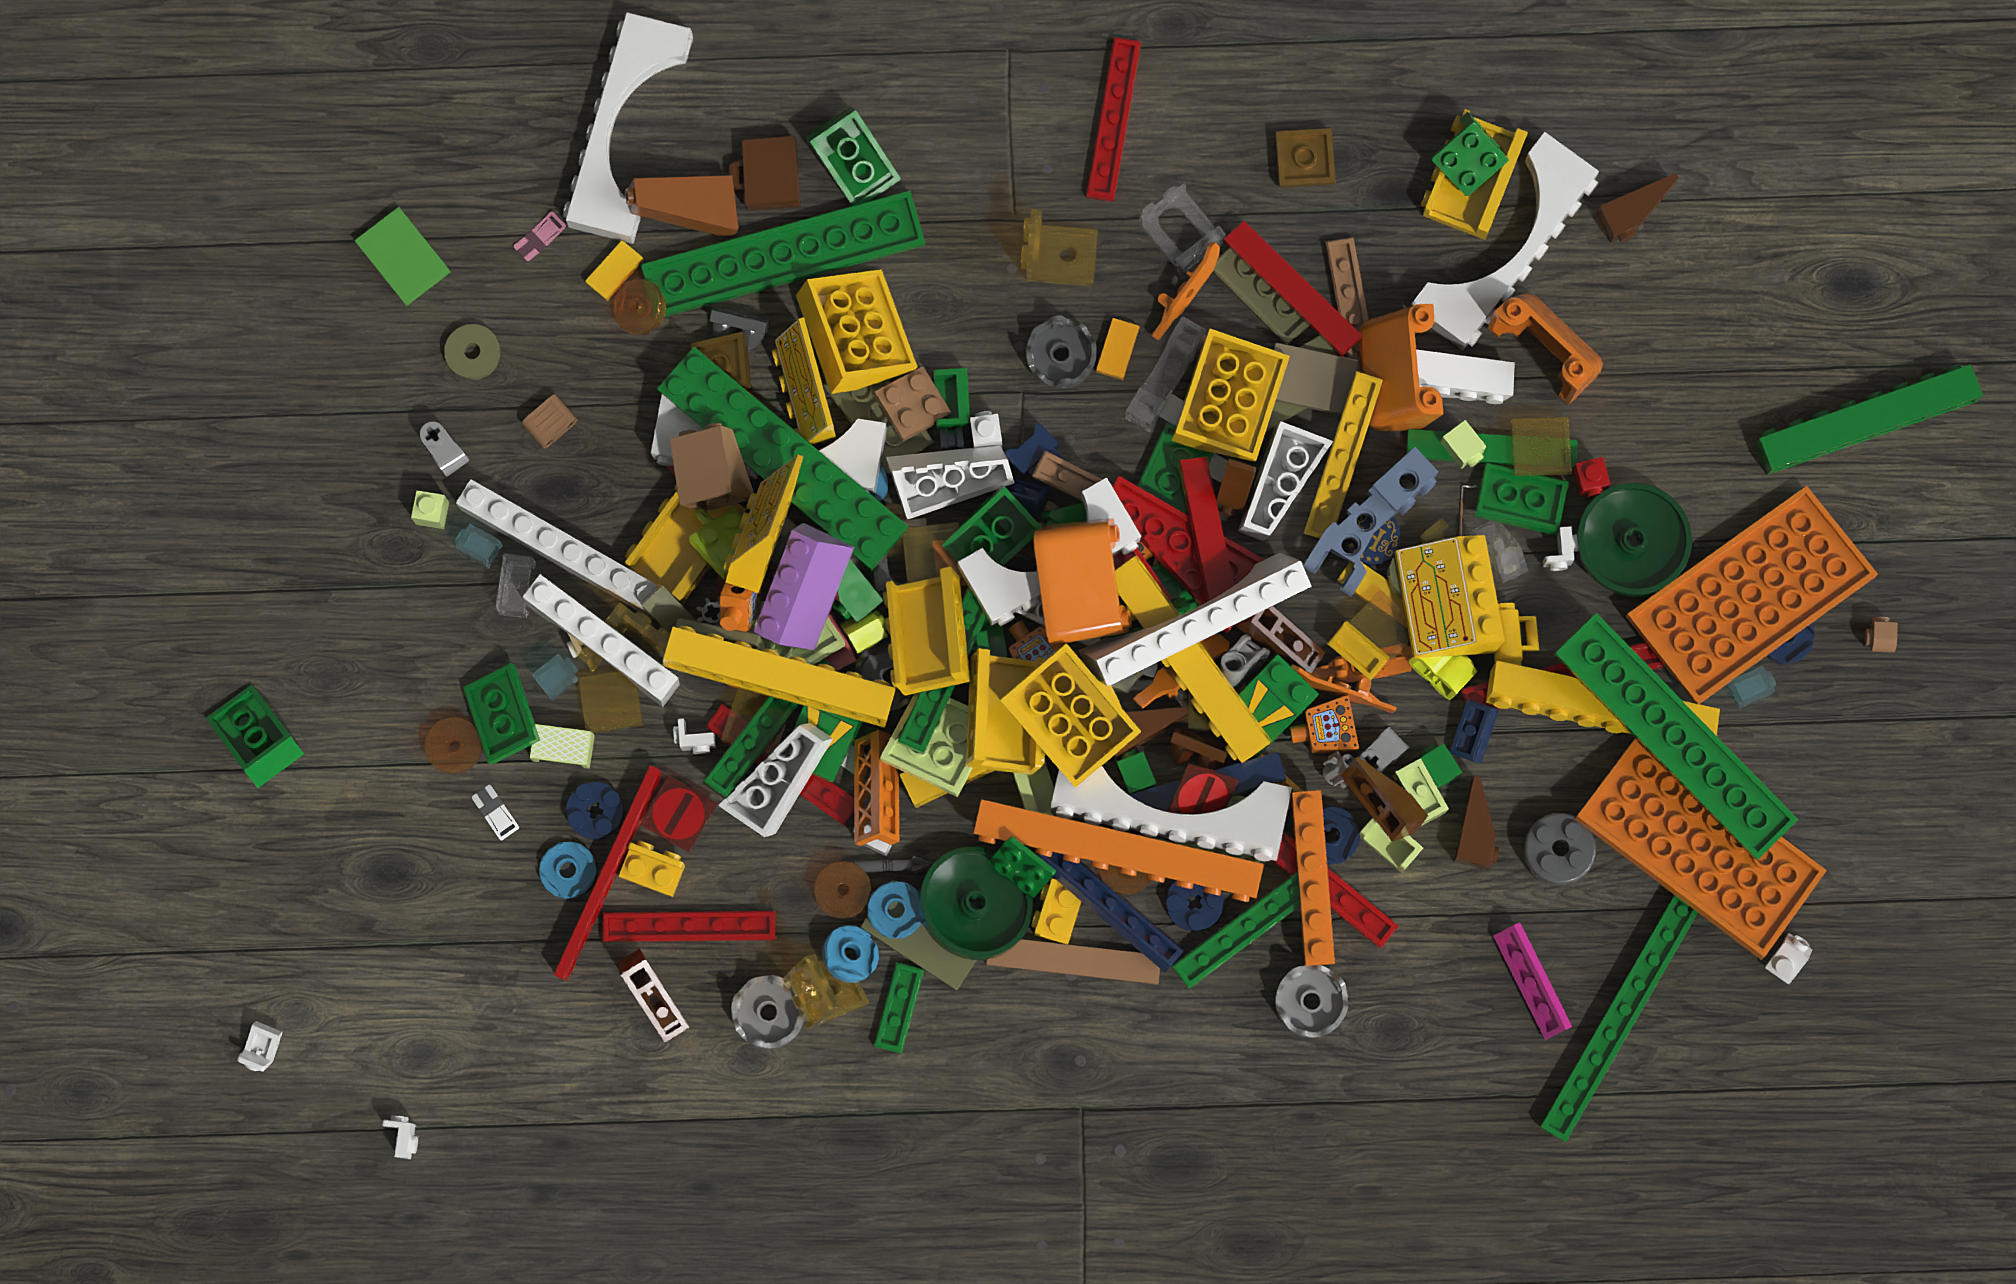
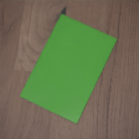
M399 207L355 240L356 244L406 306L451 273Z

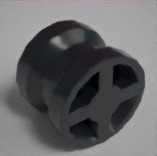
M957 426L955 429L950 430L946 427H940L941 451L964 449L962 426Z

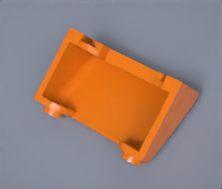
M1525 293L1506 300L1494 312L1487 327L1496 338L1505 333L1513 334L1518 338L1527 329L1563 363L1562 371L1558 375V378L1562 381V390L1558 397L1567 405L1602 370L1603 364L1599 355L1533 294Z
M1416 304L1370 319L1361 325L1359 332L1362 334V338L1359 340L1361 373L1383 380L1369 422V426L1374 430H1421L1443 415V403L1440 393L1432 387L1419 386L1415 333L1426 332L1434 324L1433 304Z
M1114 518L1049 525L1036 530L1034 533V549L1046 634L1051 645L1129 632V627L1132 625V617L1129 610H1126L1123 605H1119L1112 549L1115 547L1116 542L1120 540L1119 527L1117 524H1114Z

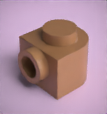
M1872 617L1870 629L1865 630V646H1870L1871 652L1894 653L1897 645L1898 623L1890 622L1888 617Z

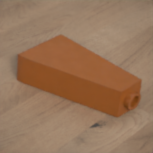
M732 176L634 178L625 190L626 204L630 205L631 214L726 238L733 237L738 230Z

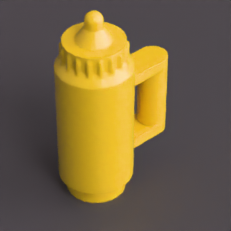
M1500 603L1498 607L1505 641L1494 653V662L1501 661L1522 666V652L1539 651L1536 616H1519L1514 603ZM1519 623H1525L1527 646H1522Z

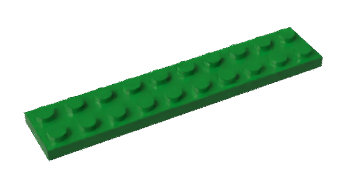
M911 191L648 262L641 264L657 320L915 249L926 244Z
M695 347L692 348L657 388L658 392L702 429L705 430L704 426L712 423H721L723 427L732 429L744 464L763 480L796 455L803 456L791 504L826 533L854 546L852 555L871 571L909 529L907 524Z
M1594 613L1554 653L1755 860L1760 859L1798 821L1797 817L1597 613Z

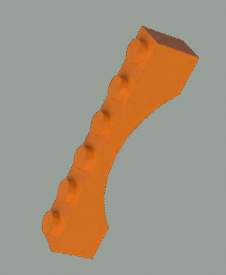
M1321 790L1292 792L1290 796L1299 881L1303 962L1305 966L1335 964Z

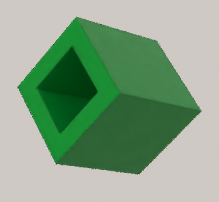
M1434 743L1420 752L1422 757L1419 759L1424 763L1437 789H1440L1462 774L1461 769L1444 743L1438 747Z
M1136 750L1120 756L1121 760L1117 762L1116 767L1128 795L1156 787V781L1144 752L1137 754Z

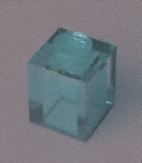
M470 523L466 529L462 528L455 540L457 544L455 548L460 554L489 569L502 547L499 539Z
M559 653L531 674L552 701L579 681L574 674L578 671V668L569 657L563 660Z
M1764 666L1734 678L1727 684L1739 709L1763 700L1776 692L1774 689L1776 686L1775 679L1770 671H1765Z

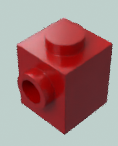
M1603 457L1576 463L1571 470L1578 497L1587 495L1588 498L1597 497L1600 493L1607 490L1611 484Z

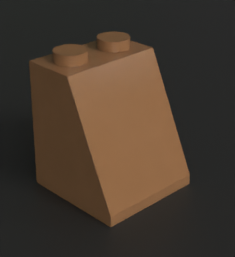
M712 423L705 425V430L697 432L696 430H685L679 432L678 437L669 439L681 506L695 510L704 508L706 511H711L747 502L751 492L754 493L732 429L723 427L721 423Z

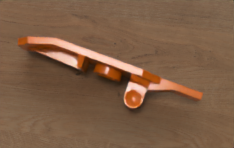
M1211 242L1204 258L1192 273L1187 271L1186 274L1190 276V279L1179 287L1175 299L1165 293L1158 296V302L1165 307L1162 321L1152 334L1158 341L1171 323L1183 313L1213 272L1220 251V246L1217 243Z
M1213 634L1200 641L1213 660L1226 654L1229 650L1230 642L1221 634ZM1162 667L1157 671L1153 683L1135 696L1133 700L1143 709L1153 700L1165 694L1170 699H1174L1178 695V689H1180L1174 678L1177 673L1171 667Z
M1403 643L1380 648L1390 659L1373 679L1410 672L1413 669L1409 664V660L1413 657L1411 647ZM1342 656L1336 657L1328 665L1315 668L1312 672L1327 678L1333 676V682H1343L1346 684L1359 682L1362 678L1366 677L1360 671H1356L1354 666Z
M1291 665L1313 689L1340 698L1349 695L1351 702L1369 705L1389 713L1396 711L1397 707L1379 701L1369 692L1371 681L1367 677L1362 678L1357 683L1354 691L1346 683H1331L1333 676L1327 678Z

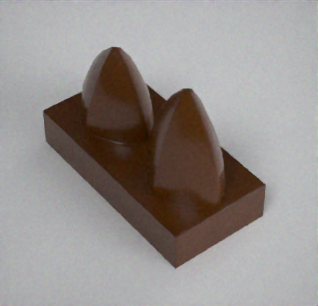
M1180 726L1176 727L1170 741L1172 743V757L1176 765L1189 761L1195 752L1198 753V774L1219 769L1228 754L1225 748L1226 744Z

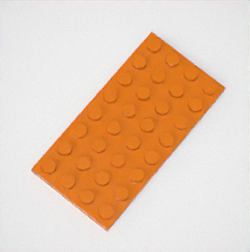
M1805 486L1629 612L1626 617L1693 703L1698 705L1870 582L1878 573L1808 486Z
M1637 738L1633 740L1575 818L1577 822L1760 960L1767 955L1827 871L1783 837L1760 859L1755 860Z

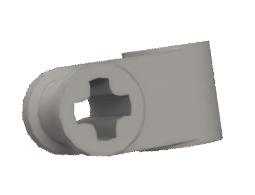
M428 422L421 428L420 438L446 477L470 461L441 424ZM433 431L439 437V440L436 442L429 435Z
M1245 634L1223 655L1220 670L1232 687L1237 688L1251 674L1262 667L1269 657L1270 651L1266 648H1260L1251 641L1249 635Z
M1388 727L1361 754L1360 758L1368 763L1374 761L1376 763L1374 768L1383 773L1390 765H1393L1410 747Z

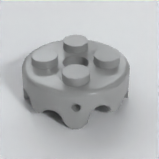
M1322 965L1296 967L1279 984L1275 999L1277 1014L1285 1027L1294 1034L1308 1038L1322 1037L1336 1029L1347 1013L1348 996L1346 985L1339 975ZM1310 993L1317 995L1320 1001L1319 1007L1314 1010L1307 1009L1303 1004L1305 995Z
M761 976L749 980L734 996L732 1001V1018L737 1032L748 1043L759 1048L771 1049L786 1045L799 1033L804 1022L805 1009L801 995L791 983L779 976ZM768 1004L775 1006L777 1009L776 1017L770 1021H766L761 1017V1009Z

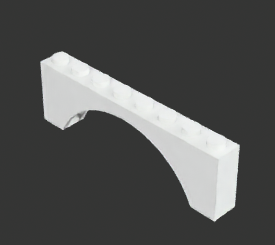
M626 13L625 20L620 21L618 25L617 47L613 46L610 52L609 62L612 63L609 72L604 73L602 79L604 92L602 98H597L594 114H597L594 124L590 123L586 139L589 140L587 149L581 151L579 158L581 170L579 176L575 175L573 178L571 191L574 194L571 202L567 201L563 217L566 218L569 228L633 244L641 217L631 214V207L626 204L625 197L617 187L611 173L609 146L612 128L622 105L640 84L664 69L686 63L693 35L690 28Z
M1546 132L1533 146L1525 160L1536 191V216L1532 232L1522 249L1505 266L1479 280L1453 285L1428 282L1411 304V306L1416 304H1433L1435 319L1431 328L1462 351L1468 344L1473 346L1482 335L1479 329L1484 323L1489 325L1496 311L1495 308L1501 301L1505 302L1511 298L1515 292L1512 286L1518 279L1522 282L1532 270L1529 264L1534 258L1537 260L1541 259L1549 248L1546 242L1551 236L1555 239L1565 227L1562 223L1567 215L1571 217L1575 215L1582 205L1579 202L1580 198L1584 193L1589 196L1598 184L1595 179L1599 171Z
M663 395L661 396L651 455L657 460L658 464L674 466L669 439L678 437L681 431L696 430L697 432L704 429ZM857 419L842 437L819 450V452L868 493L876 494L887 433L886 423ZM745 465L749 479H757L758 475Z
M1278 553L1255 564L1251 572L1244 579L1207 603L1155 626L1122 636L1104 638L1079 650L1085 666L1095 678L1109 686L1311 587V584L1300 560Z
M1102 766L1076 788L1059 770L1051 803V813L1065 819H1081L1091 825H1110L1119 831H1138L1147 837L1161 836L1169 838L1176 843L1190 842L1204 849L1218 848L1226 850V852L1232 855L1246 854L1254 856L1260 861H1277L1292 787L1263 782L1251 795L1231 807L1206 814L1185 815L1157 810L1133 799L1113 782Z

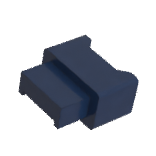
M1040 422L1034 427V435L1018 449H1008L1005 452L1008 463L1023 479L1027 475L1032 478V474L1044 451L1065 460L1056 451L1059 448V443ZM1032 478L1038 485H1045L1044 483Z

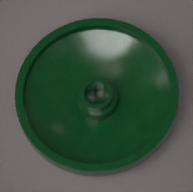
M1643 483L1620 484L1600 493L1584 511L1577 530L1578 554L1588 574L1607 590L1625 596L1649 595L1669 585L1684 569L1692 548L1691 527L1682 507L1665 491Z
M983 847L958 848L940 857L924 876L918 897L920 916L924 927L932 939L949 953L969 960H988L1001 956L1011 950L1025 935L1033 912L1032 896L1022 892L1008 877L998 873L994 866L989 863L996 851Z

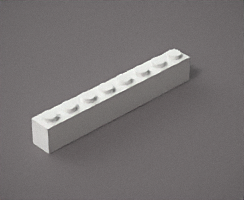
M470 479L456 502L461 511L654 620L640 602L657 586L655 583Z

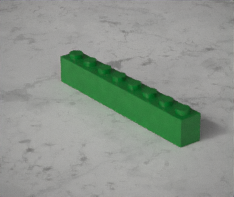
M1961 364L1953 365L1944 370L1945 374L1935 376L1934 373L1927 374L1918 379L1919 383L1910 386L1908 382L1901 383L1892 388L1893 392L1884 395L1882 391L1873 393L1866 397L1867 401L1856 404L1855 400L1839 406L1840 410L1832 413L1829 410L1821 411L1813 415L1814 419L1804 422L1803 419L1795 420L1788 423L1787 428L1781 431L1772 428L1760 434L1761 438L1757 440L1755 446L1766 474L1769 475L1978 402L1983 393L1971 364L1962 367Z

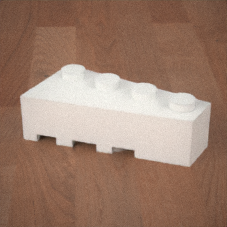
M1416 350L1419 386L1432 387L1440 393L1441 397L1459 398L1465 401L1486 400V403L1502 404L1503 401L1513 396L1514 362Z
M1280 421L1274 427L1238 532L1265 541L1272 534L1333 441Z
M1001 445L886 457L907 520L999 489L1001 486L1005 487L1014 484L1008 459Z
M811 723L799 725L718 806L763 837L776 834L833 738Z

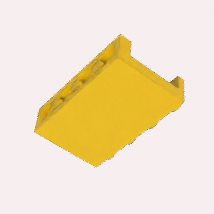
M1465 109L1464 112H1463V115H1464L1466 112H1469V113H1470V111L1467 110V109ZM1456 115L1451 128L1455 135L1464 128L1460 121L1461 116ZM1475 118L1504 149L1509 161L1469 196H1465L1436 165L1431 178L1435 185L1432 192L1426 190L1421 206L1426 207L1423 213L1424 217L1485 240L1528 132L1517 128L1516 133Z
M676 484L674 488L676 490L675 494L671 499L666 498L659 507V516L654 522H648L643 529L641 541L638 545L634 543L627 551L625 564L630 570L656 585L662 584L683 606L711 565L689 543V536L703 528L704 525L695 517L698 510L680 505ZM735 504L707 512L712 518H716L733 507L742 515L744 512L747 513V510L740 504Z
M952 567L940 569V577L899 586L895 585L892 580L886 582L887 591L883 593V599L889 612V617L886 618V628L891 635V644H888V652L894 665V670H891L890 675L893 686L897 687L904 696L970 682L960 577Z
M980 648L971 656L966 767L1033 775L1043 766L1045 752L1000 699L1045 658L1038 657L1035 661L990 656V650Z

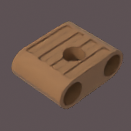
M552 395L522 421V425L545 449L573 427L578 419L557 395Z

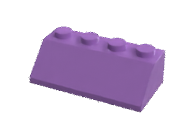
M804 523L794 528L790 534L754 633L780 645L814 650L854 546Z

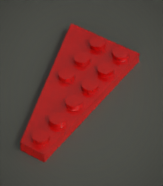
M1118 476L1112 487L1141 535L1140 542L1200 606L1207 603L1189 516ZM1224 537L1235 586L1251 572L1255 564L1264 561V559ZM1232 626L1224 629V631L1228 633Z

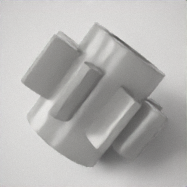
M705 598L706 605L703 608H696L702 614V617H699L697 622L721 626L720 602H710L708 598ZM711 610H715L718 613V619L715 621L710 617L709 612Z
M1339 751L1328 756V760L1323 762L1325 766L1323 768V775L1326 781L1333 786L1340 784L1342 788L1347 787L1348 784L1341 775L1355 758L1347 753L1341 756Z

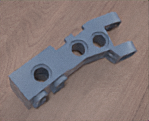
M1414 447L1368 490L1367 495L1369 498L1359 506L1355 502L1346 512L1348 517L1339 526L1334 521L1325 530L1305 562L1304 569L1315 575L1328 553H1334L1353 565L1352 570L1339 589L1352 597L1367 572L1360 558L1372 535L1398 512L1401 515L1405 514L1416 502L1414 497L1420 493L1422 496L1427 494L1437 482L1435 477L1438 474V470ZM1399 480H1410L1413 488L1404 489L1399 484ZM1366 515L1370 517L1372 526L1369 529L1358 527L1356 520L1359 516ZM1346 539H1351L1356 542L1357 550L1354 553H1346L1343 551L1341 543Z

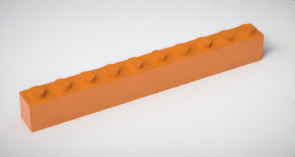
M981 799L974 834L979 835V841L995 844L996 839L1007 841L1010 836H1013L1023 845L1035 847L1036 854L1051 857L1052 852L1064 854L1063 860L1080 863L1081 858L1092 860L1091 866L1108 870L1109 865L1120 867L1119 873L1136 876L1137 871L1148 873L1147 879L1163 883L1165 877L1175 879L1176 886L1189 889L1193 888V884L1205 886L1204 892L1221 895L1222 890L1232 892L1233 899L1249 902L1250 897H1257L1264 866L1263 863Z

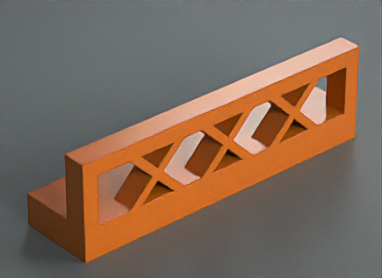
M876 730L854 740V843L859 846L876 839L889 845L899 842V769L882 762L880 759L892 736L881 730ZM871 744V749L865 758L864 746ZM871 768V775L865 784L864 776L868 769ZM871 794V801L867 808L864 809V802L868 795ZM871 820V831L865 834V826Z

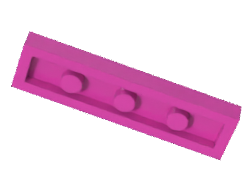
M1517 923L1494 935L1493 937L1544 1039H1549L1571 1028L1572 1025L1521 923Z

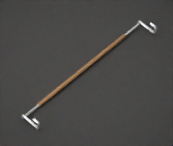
M1463 485L1461 488L1459 536H1462L1463 487L1478 488L1477 485Z

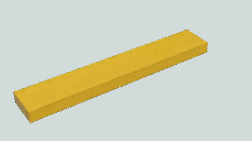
M1356 371L1304 534L1320 539L1325 530L1334 521L1337 524L1383 382L1382 379Z

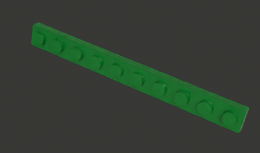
M1673 895L1539 1127L1564 1143L1568 1140L1698 914L1697 911L1677 896Z

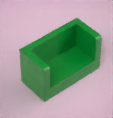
M967 368L933 370L934 385L951 411V416L947 419L936 420L937 431H940V427H946L948 430L955 429L957 426H962L963 430L971 429Z

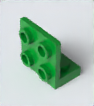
M1466 112L1460 118L1464 128L1439 149L1431 159L1465 196H1469L1509 161V158L1504 149L1469 112Z
M1010 836L1007 841L1003 842L989 861L998 873L1008 877L1022 892L1029 894L1033 898L1056 873L1055 869L1013 836Z

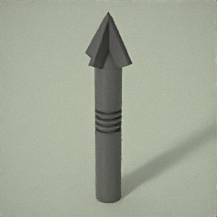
M914 855L912 859L884 860V862L883 860L848 861V872H883V870L886 872V870L913 871L914 874H917L932 866L933 863Z

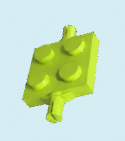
M733 507L720 517L712 518L704 508H701L696 512L695 517L704 526L689 536V543L725 580L728 571L723 568L728 553L734 554L735 552L731 547L736 532L742 534L743 530L739 529V525L743 515Z

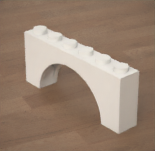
M1105 478L1082 491L1081 499L1086 509L1087 521L1114 518V524H1117L1119 527L1120 540L1116 542L1115 547L1112 549L1113 556L1120 552L1126 555L1138 548L1137 542L1140 541L1141 535L1108 479ZM983 548L957 563L960 573L991 626L997 622L1000 626L1004 625L1014 618L1013 613L1023 608L1026 612L1039 604L1038 599L1041 598L1038 571L1018 572L1002 567L993 561Z
M541 574L524 594L523 599L528 607L548 622L557 625L622 673L640 691L663 707L679 687L680 683L677 676Z

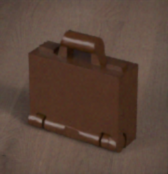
M795 136L742 140L741 157L743 160L731 163L728 166V173L733 178L734 190L745 192L743 194V204L747 207L748 211L800 207L798 151ZM740 168H744V183L740 184Z

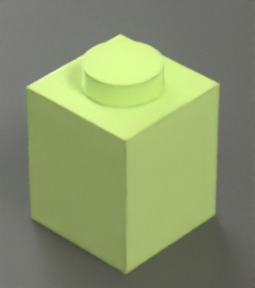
M1466 420L1444 435L1440 442L1461 469L1467 464L1471 468L1484 458L1482 453L1486 445Z
M416 491L411 518L416 525L444 529L449 501L445 495Z

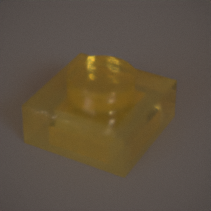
M1442 518L1420 535L1418 539L1420 545L1446 539L1445 533L1449 528L1448 524Z

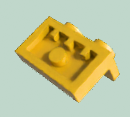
M639 840L637 845L629 843V851L619 877L673 898L685 868V864L679 861L681 856L669 851H664L663 855L653 851L654 846Z
M1052 878L1051 883H1046L1043 887L1040 900L1045 902L1041 912L1036 910L1031 927L1036 928L1035 936L1068 945L1082 901L1058 882L1057 879Z

